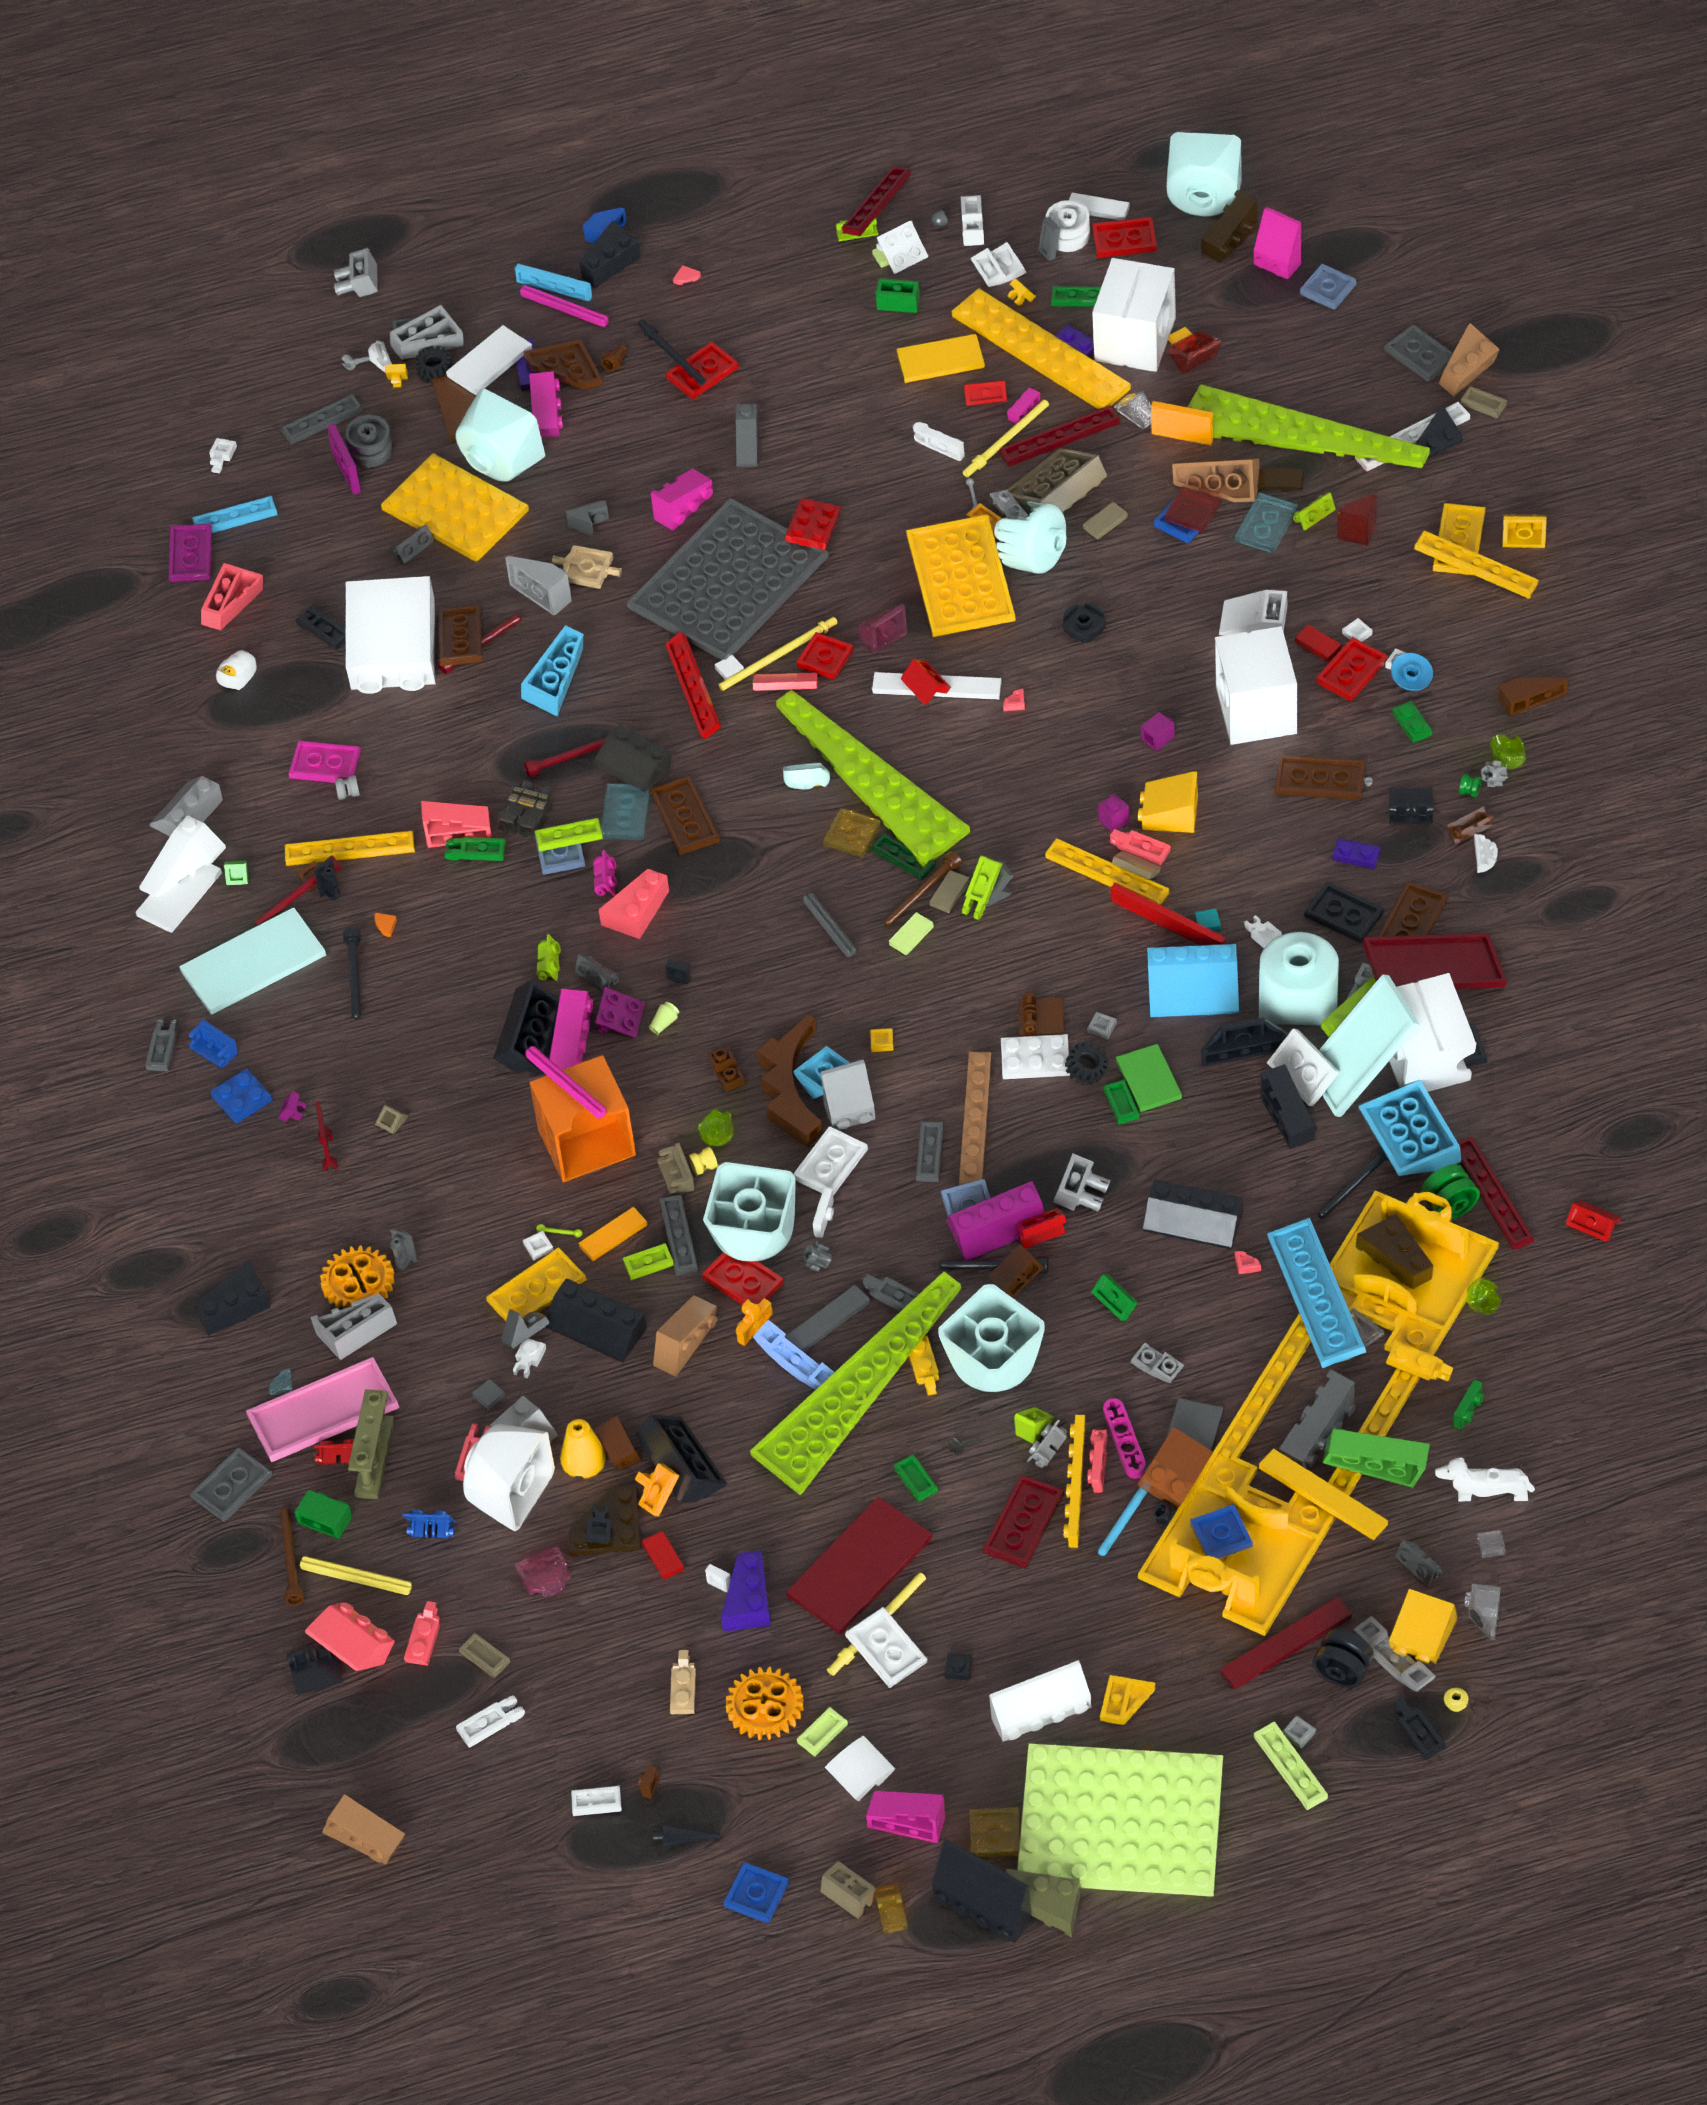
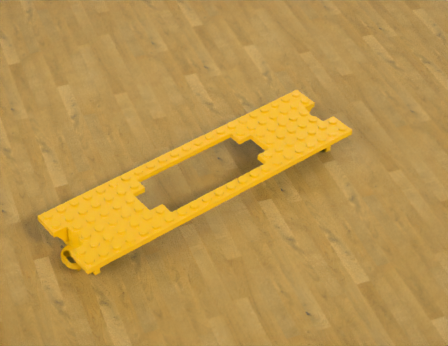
M1375 1190L1332 1259L1330 1267L1351 1316L1356 1315L1393 1331L1385 1343V1350L1390 1352L1394 1341H1398L1434 1356L1499 1248V1242L1451 1223V1206L1449 1202L1433 1193H1414L1406 1204ZM1426 1200L1445 1209L1440 1213L1429 1211L1420 1205L1419 1202ZM1397 1214L1434 1265L1432 1279L1411 1289L1392 1275L1390 1270L1381 1263L1377 1264L1373 1261V1257L1356 1248L1357 1234ZM1298 1314L1207 1461L1193 1487L1138 1573V1579L1177 1597L1182 1596L1190 1582L1209 1592L1221 1590L1224 1595L1228 1596L1225 1609L1222 1612L1223 1617L1263 1636H1266L1336 1519L1334 1515L1297 1492L1294 1493L1290 1502L1287 1503L1249 1486L1257 1473V1466L1239 1459L1311 1342L1300 1314ZM1397 1368L1358 1433L1385 1437L1421 1377ZM1337 1467L1328 1483L1350 1496L1362 1474ZM1234 1504L1252 1540L1253 1547L1219 1559L1205 1556L1190 1525V1520Z

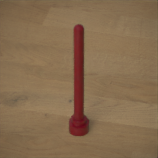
M516 614L483 635L482 646L519 623L521 616ZM440 659L437 660V666L444 675L452 672L456 666H441Z
M616 733L540 761L530 759L524 762L525 771L529 778L537 776L543 768L619 742L622 736Z
M331 855L325 862L332 859L334 870L337 873L342 867L335 857ZM312 875L257 918L254 922L255 926L273 918L316 884L315 875Z

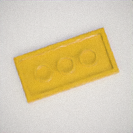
M976 334L897 349V356L905 383L985 368Z
M1444 503L1438 537L1479 554L1486 507ZM1434 558L1433 571L1473 575Z
M558 1247L486 1296V1300L505 1321L510 1309L519 1313L522 1319H524V1316L528 1313L541 1312L550 1306L555 1293L566 1278L578 1284H582L587 1279L586 1275Z

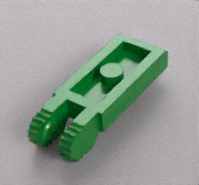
M449 838L446 840V847L448 849L444 851V857L453 861H458L459 859L504 861L506 840L502 838Z

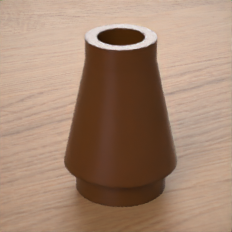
M619 344L604 354L601 361L602 367L609 372L618 370L624 356L627 354V348Z

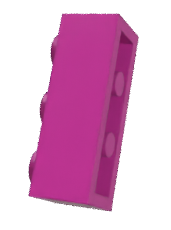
M1029 387L1016 400L1015 404L1008 409V420L1015 424L1018 423L1040 402V392Z

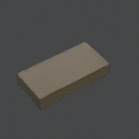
M1470 386L1461 398L1460 404L1498 418L1506 407L1507 400Z
M1112 502L1083 524V529L1098 540L1128 518V513Z
M1124 850L1115 855L1112 864L1148 880L1159 874L1161 866Z
M950 870L931 898L930 906L950 913L969 884V877Z
M476 1633L459 1648V1652L493 1678L510 1663V1658Z

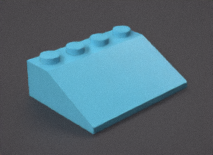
M1236 944L1147 948L1150 1017L1239 1013Z
M1421 1080L1359 1106L1361 1113L1398 1176L1433 1172L1444 1166L1461 1162L1460 1146Z

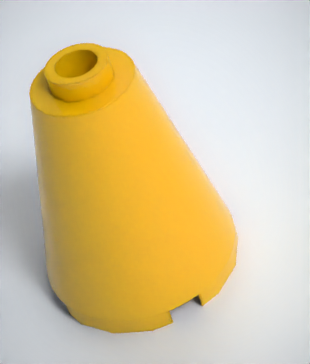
M573 1420L566 1429L560 1455L561 1465L564 1471L572 1477L582 1476L583 1478H590L597 1475L605 1466L607 1458L605 1447L585 1420Z

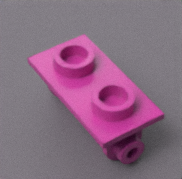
M602 850V856L596 857L593 861L594 876L597 877L594 878V891L599 896L605 895L608 891L615 896V886H617L615 877L616 862L612 856L610 857L605 850Z

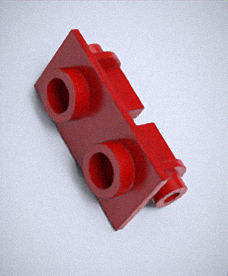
M343 1440V1444H334L333 1441H321L320 1445H314V1449L319 1451V1454H315V1463H320V1465L337 1464V1456L341 1455V1464H349L354 1440Z

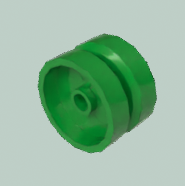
M1451 1164L1438 1169L1428 1177L1421 1187V1193L1430 1192L1449 1202L1451 1206V1221L1469 1212L1480 1197L1479 1189L1458 1164ZM1425 1200L1432 1211L1440 1213L1445 1209Z

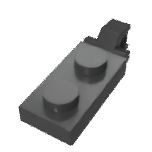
M867 1274L863 1280V1288L868 1290L871 1296L900 1312L919 1295V1293L888 1277L877 1279Z

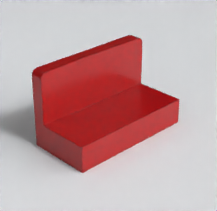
M1005 380L963 384L966 406L1007 401Z
M913 659L901 676V680L923 704H928L936 692L947 694L951 688L927 661Z
M1580 1200L1572 1204L1565 1225L1608 1242L1615 1224L1621 1221V1217Z
M1058 1208L1016 1223L1021 1245L1026 1249L1065 1234L1063 1226L1064 1223H1067L1065 1215Z

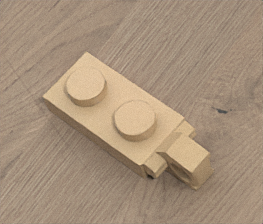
M679 1650L678 1663H673V1668L671 1669V1714H695L696 1669L694 1663H689L688 1650Z

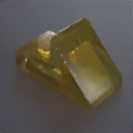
M897 1883L876 1888L874 1897L884 1934L907 1929L908 1924L902 1904L901 1892Z

